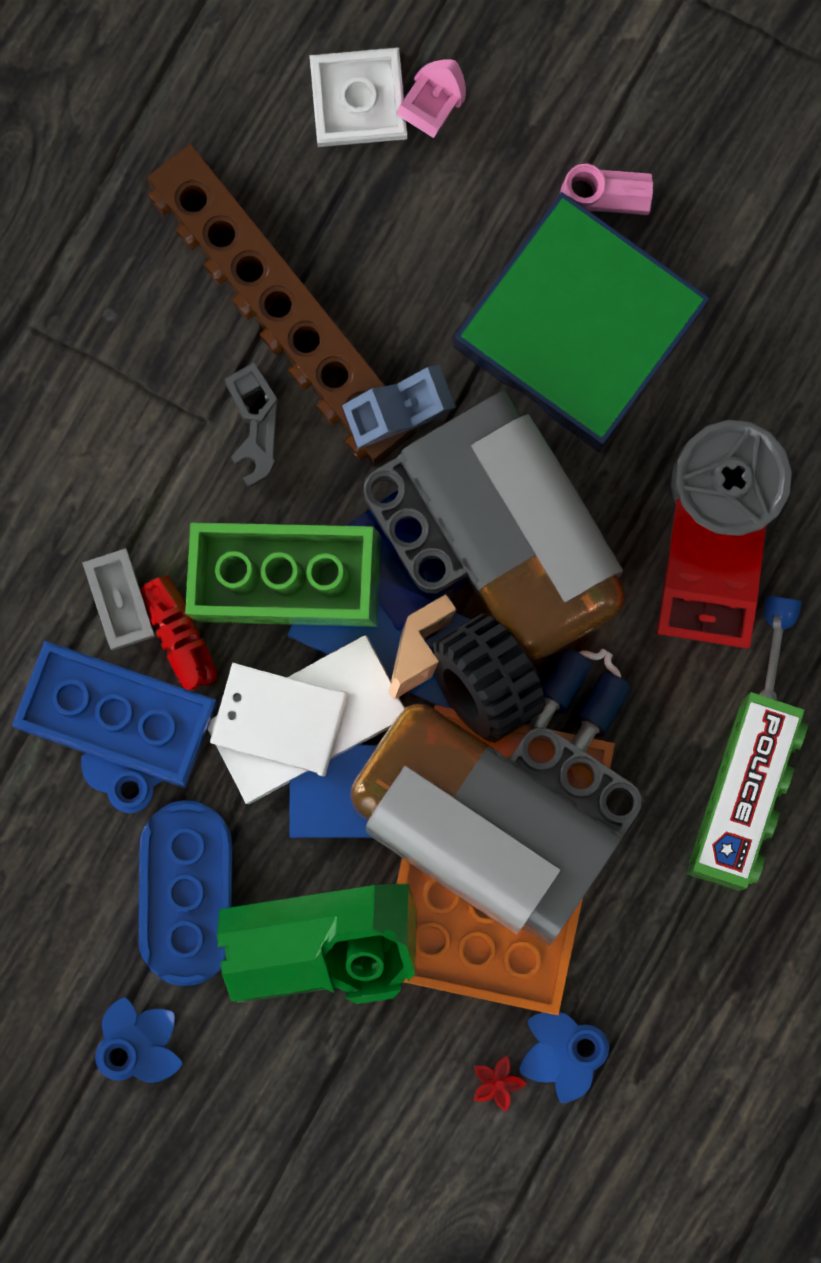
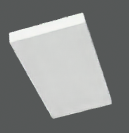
M366 635L287 677L337 692L345 691L348 693L331 759L410 718L400 697L393 699L390 695L391 680ZM217 716L210 720L208 726L211 737ZM216 745L246 804L259 800L290 783V780L309 771Z

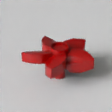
M507 1055L496 1063L494 1071L484 1065L474 1066L476 1076L484 1084L477 1088L473 1101L486 1102L493 1098L496 1105L507 1112L511 1103L508 1091H518L527 1085L519 1077L508 1076L510 1073V1062Z

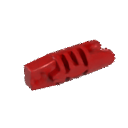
M166 575L146 583L140 588V592L152 627H156L157 631L155 633L158 639H161L163 642L161 646L168 653L167 658L176 677L179 679V683L188 691L197 689L201 685L214 684L218 677V671L213 664L214 661L204 639H201L199 636L201 633L198 627L194 626L195 620L185 614L186 602L171 578Z

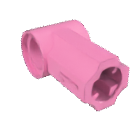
M579 164L568 172L560 193L563 192L589 212L649 215L653 194L652 174L599 170L594 165ZM576 181L586 182L592 187L594 195L588 198L579 197L574 193L571 184Z

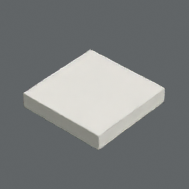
M399 48L309 55L318 147L407 139L406 120L396 114L404 100Z

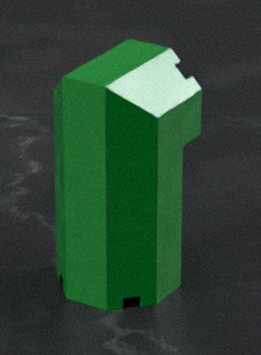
M409 883L372 885L219 909L217 927L218 948L225 947L226 960H222L220 963L222 976L231 1002L242 1003L321 990H329L334 993L335 988L346 992V999L356 1004L394 999L401 991V983L406 978L409 982L415 975L417 910Z

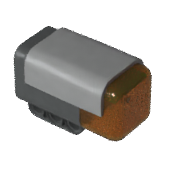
M506 391L489 397L404 448L397 458L373 471L367 477L364 483V496L367 505L414 584L421 591L436 594L467 578L488 615L512 633L534 666L548 661L607 626L618 617L625 603V591L619 580L623 572L622 567L529 414L520 416ZM390 481L396 485L398 494L392 502L380 503L373 498L372 490L378 482ZM413 520L421 526L422 533L416 541L404 543L396 537L395 530L402 521ZM429 559L440 561L446 570L444 577L435 583L424 581L419 575L421 564Z
M425 704L410 705L399 713L355 778L350 789L351 806L354 813L367 823L366 833L515 934L524 929L548 946L558 936L641 808V795L632 783L547 728L531 730L522 739L510 759H508L434 708ZM535 740H545L552 746L554 756L546 763L535 762L528 754V745ZM574 766L586 767L592 774L591 786L586 789L572 787L567 779V771ZM613 792L625 793L631 801L630 812L624 816L612 814L606 805L607 796Z

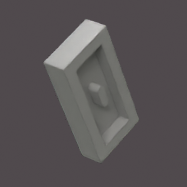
M125 548L82 562L110 650H117L155 637L127 549Z

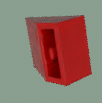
M677 499L655 634L750 649L757 607L766 526L760 530L740 536L717 534L696 523L682 506L681 500Z

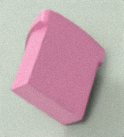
M451 59L434 61L422 67L414 77L415 84L396 112L398 116L433 138L454 107L460 108L465 101V80L458 63Z

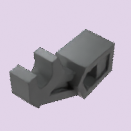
M255 363L224 379L244 422L250 424L249 437L231 456L235 466L245 460H251L255 463L256 468L254 472L243 477L248 489L269 478L276 464L274 460L278 400ZM262 390L265 395L266 404L259 410L258 415L251 414L249 407L244 405L243 400Z

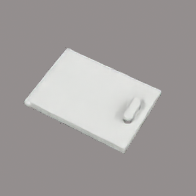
M232 663L210 743L316 772L319 776H326L348 693L345 691L337 692Z

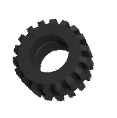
M480 614L431 646V651L439 661L434 672L444 695L461 720L484 740L495 743L544 711L545 700L542 685L529 656L512 633L491 616Z

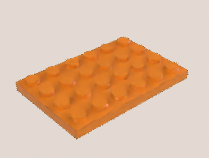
M435 705L426 745H474L475 766L488 746H491L510 759L522 739L531 729L527 724H524L495 743L488 742L473 732L461 720L454 709ZM552 730L570 743L576 737L574 734ZM592 739L585 753L610 769L615 743ZM535 740L528 745V754L535 762L546 763L554 756L552 746L545 740ZM574 766L567 771V779L572 787L586 789L591 786L592 774L586 767ZM402 858L396 884L409 883L417 910L415 975L409 982L407 978L403 982L559 1015L582 900L553 943L548 946L524 929L515 934Z

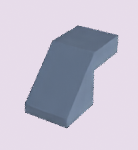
M440 365L426 367L398 384L372 388L342 405L358 448L425 425L456 408Z

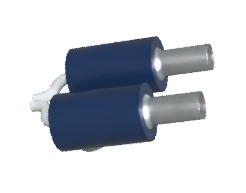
M563 649L542 683L545 700L544 711L533 718L528 727L531 730L546 728L555 712L565 713L592 667L587 658L599 660L605 656V665L612 673L604 672L600 675L576 716L575 721L581 728L572 744L586 752L594 736L604 737L631 692L630 685L621 678L618 668L611 662L613 655L605 649H601L599 653H592L590 651L578 653L571 649Z

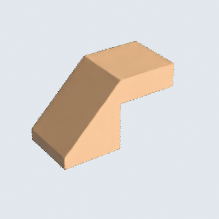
M446 594L407 617L401 632L389 689L393 699L400 697L432 678L439 661L424 640L450 625L456 608Z

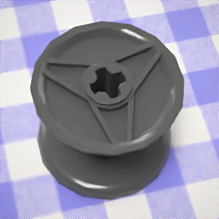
M725 420L706 426L683 446L673 465L671 491L675 504L676 500L680 499L682 506L696 523L717 534L740 536L762 529L780 514L790 495L792 471L785 449L772 433L752 422ZM733 470L739 475L735 481L739 487L734 486L727 490L722 485L726 479L723 474L727 475Z

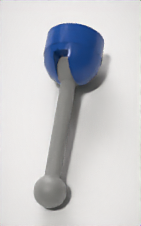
M765 596L764 618L774 629L765 688L759 695L777 700L776 693L773 690L783 631L792 627L797 622L802 601Z

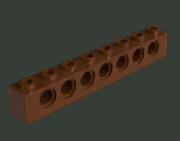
M191 144L187 145L147 176L150 188L152 189L147 194L151 202L163 216L168 212L174 216L180 224L175 230L182 241L191 251L198 246L208 259L203 264L205 269L219 286L225 281L236 294L231 299L233 304L247 321L254 316L263 327L264 331L259 335L275 356L283 352L292 363V366L287 369L292 378L303 391L309 387L312 388L321 400L316 404V407L331 426L339 422L349 436L344 441L359 461L367 457L375 466L417 433L416 427L368 446L357 447L342 405L372 388L385 385ZM199 194L205 197L207 202L204 208L198 212L186 211L182 204L189 195ZM219 229H228L235 234L233 242L226 247L213 245L210 242V238ZM246 264H257L263 269L262 276L255 282H244L238 277L239 270ZM282 298L291 304V310L284 317H272L266 312L268 303L273 299ZM311 333L319 339L320 343L313 352L302 353L294 347L296 338L301 334ZM332 368L342 369L348 375V380L340 388H330L322 381L326 371Z

